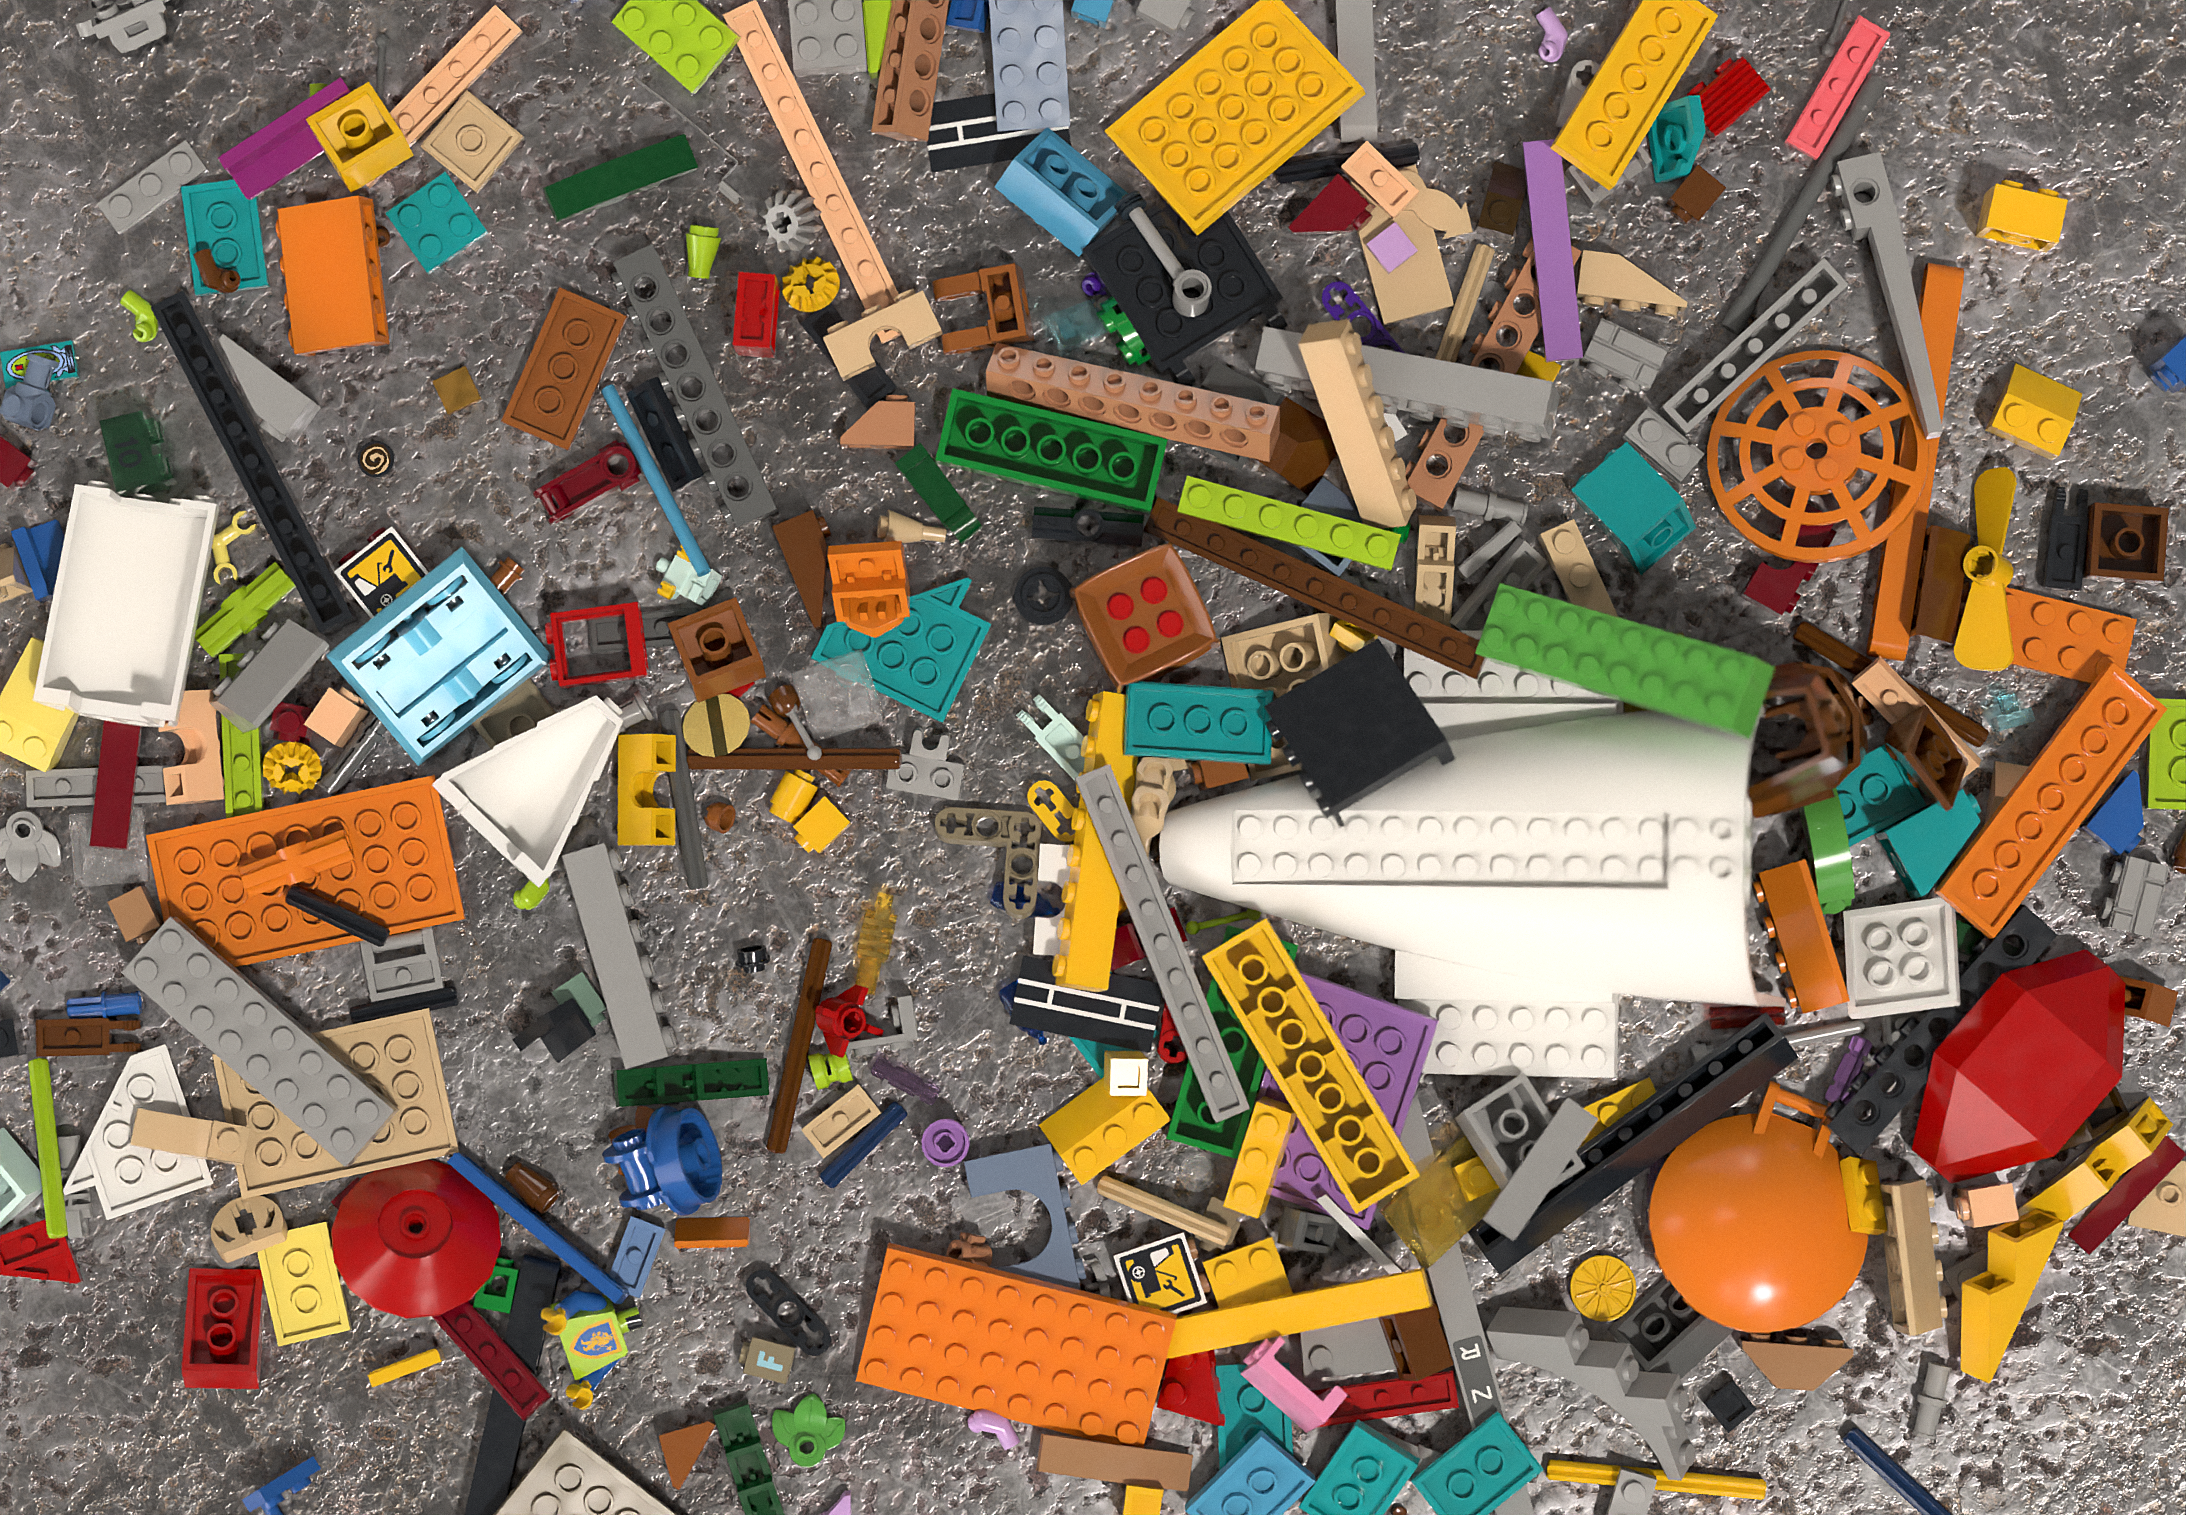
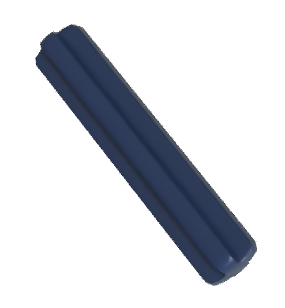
M896 1101L890 1104L820 1173V1179L829 1188H835L907 1117V1111Z

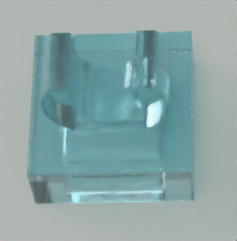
M2015 692L1997 698L2002 715L1991 718L1994 733L2036 721L2032 707L2019 710Z

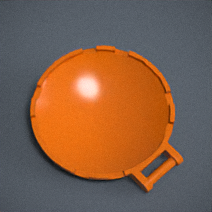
M1769 1080L1765 1088L1757 1114H1740L1713 1121L1674 1149L1666 1159L1656 1178L1648 1211L1649 1230H1651L1655 1249L1654 1255L1666 1280L1672 1283L1674 1288L1683 1297L1685 1303L1713 1322L1731 1329L1750 1333H1771L1773 1331L1795 1329L1816 1320L1833 1308L1844 1297L1857 1278L1865 1258L1869 1234L1850 1230L1840 1161L1844 1158L1828 1142L1831 1132L1822 1125L1823 1121L1827 1118L1824 1112L1831 1103L1828 1102L1827 1105L1818 1103L1780 1088L1781 1084ZM1775 1102L1821 1119L1818 1129H1813L1772 1113Z

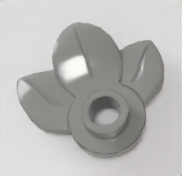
M30 810L16 811L9 817L6 827L0 829V859H6L9 873L18 882L23 883L28 880L37 869L39 863L57 867L60 865L62 859L60 843L53 833L43 829L42 820L36 813ZM18 825H28L30 833L27 835L21 834L18 831Z

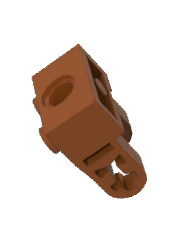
M1011 263L980 269L978 272L942 278L932 282L935 301H950L987 294L991 320H987V326L941 335L944 355H956L995 348L996 343L1011 345L1034 340L1023 269L1017 264Z

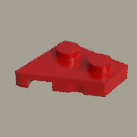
M46 1219L0 1235V1275L63 1281L75 1284L83 1281L68 1236L57 1239L49 1238Z
M1214 1350L1169 1358L1157 1403L1158 1408L1214 1425H1225V1414H1220L1217 1396L1221 1389L1219 1377L1215 1373L1216 1358Z

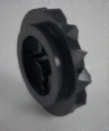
M1033 568L1027 571L1017 582L1014 592L1015 605L1021 616L1029 622L1037 625H1051L1062 620L1071 608L1073 600L1069 594V590L1072 588L1071 584L1064 574L1054 568ZM1039 581H1043L1047 592L1060 593V595L1049 599L1047 612H1044V607L1041 606L1040 601L1027 600V598L1038 594Z

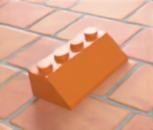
M1806 859L1755 873L1757 881L1751 883L1753 893L1758 904L1764 903L1767 917L1762 918L1768 938H1775L1778 952L1773 953L1779 973H1786L1790 987L1785 988V994L1790 1008H1797L1798 1014H1805L1850 1001Z

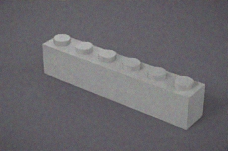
M1823 258L1668 400L1658 412L1673 428L1685 436L1849 284Z

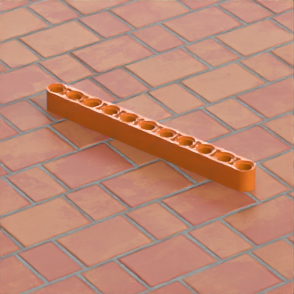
M1926 263L1918 310L1942 423L1964 280V268ZM1907 379L1906 390L1913 399L1909 382ZM1906 415L1901 417L1894 464L1915 472L1917 439L1911 417ZM1940 437L1928 440L1929 468L1925 487L1916 507L1904 524L1882 543L1867 642V656L1877 658L1881 656L1884 659L1903 662L1906 658ZM1892 480L1886 520L1896 511L1905 498L1910 486Z

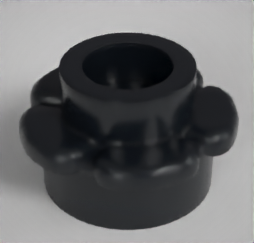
M750 945L737 950L738 960L735 961V965L738 967L742 966L744 973H756L765 970V964L769 963L771 958L770 955H767L765 945Z

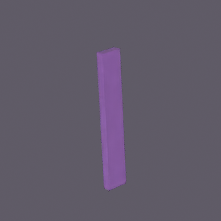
M1555 139L1522 143L1545 362L1583 358L1562 156L1550 149Z

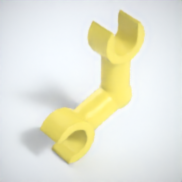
M247 511L236 513L232 524L214 535L212 551L216 568L213 574L215 581L219 585H221L220 571L224 568H230L234 580H238L239 573L237 568L230 562L227 545L240 535H250L256 530V524L246 530H242L238 526L239 519L244 517Z

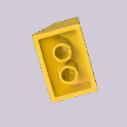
M1103 1077L1038 1126L1079 1183L1083 1185L1171 1121V1119L1148 1087L1147 1096L1109 1095L1104 1089Z

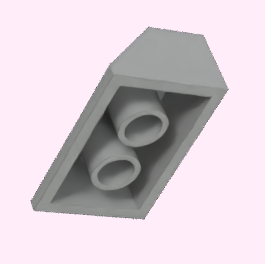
M290 619L282 621L280 624L274 621L260 636L264 640L262 645L256 651L250 648L237 662L236 665L240 667V670L233 678L225 676L213 689L212 692L216 697L210 704L242 733L257 729L330 645Z

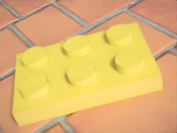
M328 1221L288 1230L285 1242L257 1252L278 1347L352 1329L343 1286L339 1283L340 1273L334 1263L332 1237Z

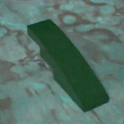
M682 134L579 172L544 187L543 191L557 223L620 202L627 196L657 187L664 181L694 172L698 165L686 135Z
M767 1058L613 1070L616 1107L769 1095Z
M748 1399L713 1410V1417L725 1448V1455L735 1480L737 1493L745 1515H786Z

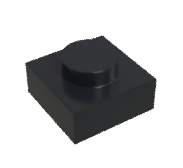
M1733 1380L1704 1402V1405L1728 1433L1757 1410Z

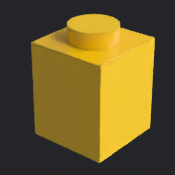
M824 796L793 826L798 832L794 839L808 853L815 849L821 854L852 823Z

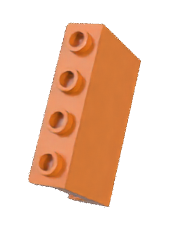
M357 195L277 209L276 233L281 240L283 253L280 258V268L285 276L287 292L284 295L286 310L290 314L291 322L288 338L291 347L294 349V354L309 357L315 356L318 352L367 344L373 346L390 344L373 199Z

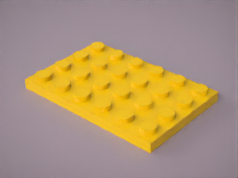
M1259 0L1109 126L1105 133L1198 236L1366 93L1355 78L1282 0Z

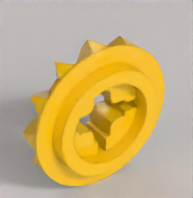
M818 256L815 259L809 260L802 257L801 262L795 266L790 265L788 274L782 277V293L791 307L802 312H814L823 309L834 300L840 287L839 275L830 261L826 262ZM808 274L814 280H817L813 284V294L804 285L806 284Z
M279 743L266 753L263 760V777L268 779L271 788L277 787L281 789L284 795L288 791L297 792L300 795L308 788L313 790L315 783L321 777L322 764L318 754L303 743ZM300 764L298 775L293 772L284 775L285 765L292 768Z

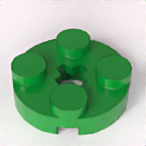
M1111 296L1099 304L1101 310L1096 315L1107 332L1109 331L1110 334L1116 333L1120 341L1115 346L1124 361L1128 362L1129 365L1135 362L1137 366H1140L1151 357L1149 353L1139 352L1145 345L1124 311L1119 313L1117 309L1113 310L1112 307L1118 303Z

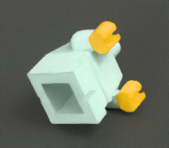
M680 545L682 550L677 551V555H675L672 562L662 557L656 565V570L665 574L660 583L662 588H658L657 593L669 600H674L679 595H682L706 609L723 576L711 569L708 574L698 577L685 550Z

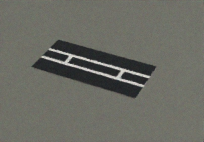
M995 93L934 102L927 141L931 172L1013 160L1046 128L997 131ZM1068 127L1050 128L1071 146Z
M1023 956L1009 1024L1150 1053L1162 997L1158 983L1110 973L1108 990L1101 992L1055 986L1056 976L1052 974L1053 961Z

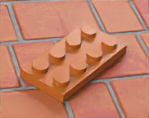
M2005 587L2014 650V659L2010 665L2090 685L2107 663L2114 662L2125 671L2137 619Z

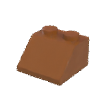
M736 597L667 623L698 703L766 677L761 656Z

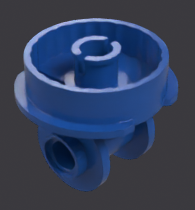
M672 1106L657 1108L649 1119L647 1132L645 1129L639 1128L620 1134L612 1140L613 1145L602 1153L605 1163H619L621 1171L624 1173L628 1189L621 1193L618 1199L621 1206L625 1208L636 1207L637 1210H646L665 1202L674 1213L686 1216L695 1213L701 1204L714 1201L721 1189L722 1161L719 1146L710 1124L694 1108L677 1110Z

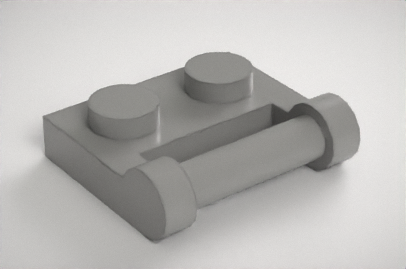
M434 926L389 935L383 947H378L365 940L360 941L371 1002L445 988ZM424 943L426 954L382 963L376 962L375 953Z

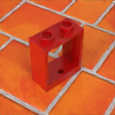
M738 272L733 347L738 356L775 357L780 284L776 274Z
M639 602L550 613L551 622L545 623L547 644H554L555 659L549 660L552 681H558L559 687L562 689L650 677L642 609ZM625 616L631 669L570 677L564 624Z

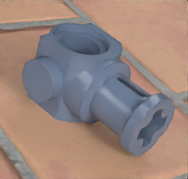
M28 353L27 359L29 363L23 382H17L16 385L10 387L5 392L0 413L9 422L40 431L50 427L56 408L55 402L51 397L52 392L48 390L53 371L55 368H58L59 362Z

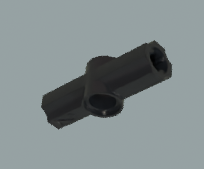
M1034 506L1032 539L1080 542L1086 545L1095 543L1142 547L1144 515L1100 512L1092 509L1075 510ZM1086 517L1095 519L1099 524L1098 531L1092 536L1080 534L1077 526L1081 519Z

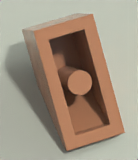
M887 395L886 401L876 402L840 437L841 447L913 449L915 447V402H908V396Z

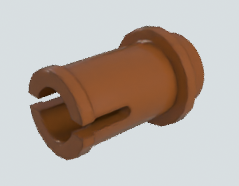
M509 556L504 561L500 559L498 562L500 566L489 578L503 596L517 579L520 581L523 579L521 574L525 571L523 567Z

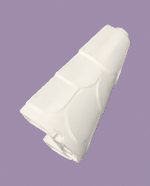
M598 696L591 697L539 721L537 727L497 744L492 750L443 773L432 786L519 871H522L537 887H540L545 882V879L551 875L572 826L576 825L593 783L600 779L623 725V720L619 718L623 711L608 697L604 701Z

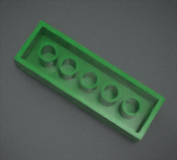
M952 388L935 461L936 464L1150 514L1168 439Z
M1226 925L1221 945L1246 930ZM1282 941L1294 961L1299 945ZM1212 975L1206 995V1002L1250 1109L1215 1123L1188 1058L1166 1139L1238 1159L1265 1062Z

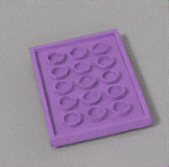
M1300 971L1397 1135L1401 1138L1440 1020ZM1267 1067L1255 1105L1263 1096L1290 1105ZM1296 1115L1271 1195L1331 1216L1316 1201V1199L1327 1195L1357 1226L1369 1230L1380 1200L1357 1214L1354 1212ZM1250 1117V1120H1249V1123H1248V1126H1247V1129H1246V1132H1245V1135H1244V1139H1245V1136H1246V1133H1247V1130H1248V1127H1249V1124H1250V1121H1251V1117ZM1236 1159V1162H1235V1165H1234V1168H1233V1171H1232L1230 1180H1232V1176H1233V1173H1234V1170H1235V1167H1236V1164H1237L1238 1159Z

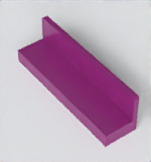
M341 77L218 157L224 169L233 177L247 200H252L325 152L306 119L352 92Z

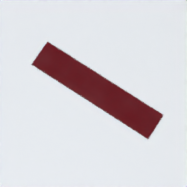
M2165 1135L2153 1153L2137 1163L2068 1235L2090 1255L2186 1156V1153Z

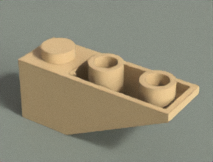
M1582 250L1578 264L1576 296L1579 299H1583V305L1604 307V302L1619 304L1618 309L1630 312H1640L1641 307L1655 308V314L1670 317L1677 316V311L1683 312L1687 308V301L1621 255Z

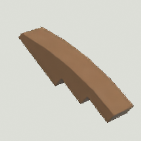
M1041 1434L1036 1471L1188 1491L1193 1455L1184 1452L1158 1450L1149 1447L1142 1448L1084 1438Z

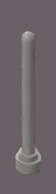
M1854 1019L1784 1034L1792 1047L1862 1033L1865 1029V1024L1860 1019ZM1705 1043L1690 1046L1689 1052L1692 1066L1716 1048L1713 1045L1706 1046Z

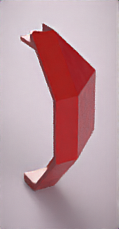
M2087 949L2002 973L1934 1051L1912 1150L1929 1167L1951 1184L2055 1156L2122 1079L2126 983L2109 965Z

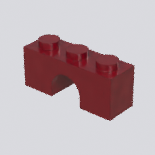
M1807 503L1805 512L1824 513ZM1785 519L1782 520L1776 531V534L1782 536L1784 531ZM1834 523L1828 525L1801 524L1795 546L1806 548L1829 547L1837 533L1836 530L1832 529ZM1793 561L1789 568L1778 570L1761 562L1756 566L1740 597L1777 618L1781 617L1784 612L1791 614L1801 596L1796 592L1802 580L1809 582L1819 563Z

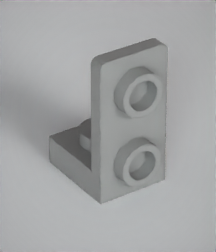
M913 995L897 997L898 1005L891 1006L894 1027H902L903 1034L849 1042L847 1050L853 1049L854 1056L876 1053V1045L890 1043L891 1051L912 1048V1040L919 1039Z

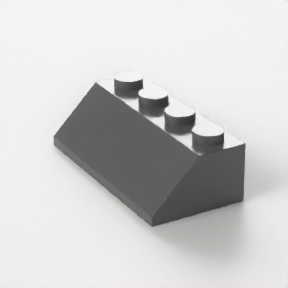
M1665 1277L1608 1329L1619 1343H1629L1634 1359L1645 1372L1679 1374L1680 1379L1735 1330L1713 1322L1685 1303L1681 1294Z

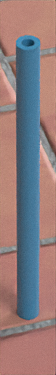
M608 385L604 387L601 393L698 577L708 574L711 568L615 386Z

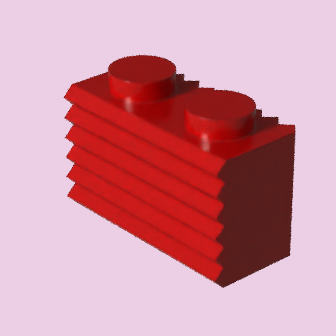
M1743 56L1736 62L1731 57L1714 71L1718 76L1708 86L1703 81L1700 82L1686 95H1700L1704 112L1705 133L1712 141L1771 90Z

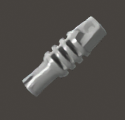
M80 1135L57 1137L63 1189L82 1153ZM90 1187L64 1196L68 1238L70 1239L89 1236L88 1218L93 1217Z

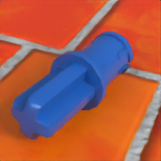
M102 991L101 995L69 998L66 1004L69 1019L109 1018V1016L142 1014L140 991L119 994H107L106 991Z

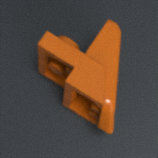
M902 541L828 546L827 556L833 582L832 597L837 622H845L849 628L877 638L899 626L905 617H910V586Z

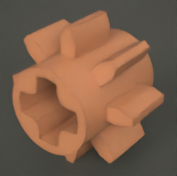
M961 1232L960 1240H953L949 1244L946 1257L990 1267L993 1255L991 1247L988 1244H984L985 1236Z

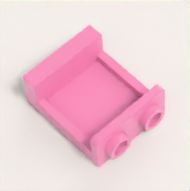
M1280 1336L1271 1342L1265 1339L1260 1345L1257 1344L1244 1358L1243 1362L1247 1366L1240 1375L1306 1433L1325 1423L1346 1398L1347 1394L1336 1385L1317 1397L1274 1359V1354L1284 1344L1285 1340Z

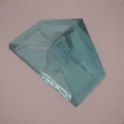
M1094 299L1043 318V326L1059 357L1108 333L1096 315L1100 310Z

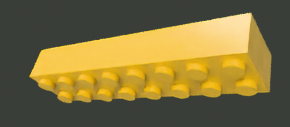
M1268 918L1202 956L1354 1212L1357 1214L1419 1177L1420 1171Z

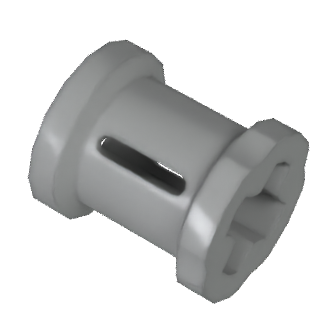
M639 690L634 692V697L618 705L623 711L619 716L623 720V725L619 732L621 735L627 734L628 729L646 719L648 721L655 719Z

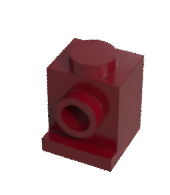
M280 702L273 710L269 730L274 731L273 739L293 743L299 742L310 747L313 730L304 723L314 709Z

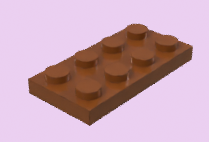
M559 287L501 422L570 452L628 317Z

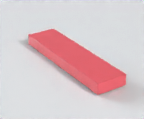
M1860 15L1857 17L1785 143L1814 160L1818 159L1891 33Z

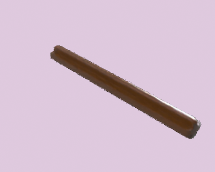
M1802 621L1794 632V639L1854 675H1858L1873 663L1872 660L1806 621ZM1905 681L1961 739L1975 747H1981L1989 734L1987 729Z
M690 748L687 753L688 768L691 770H898L902 765V753L899 748H820L822 751L820 759L811 760L807 755L808 748H736L729 754L718 757L702 756Z
M814 938L812 941L766 1148L769 1152L784 1154L787 1150L815 1025V1010L817 1005L819 1006L832 949V942L830 940Z

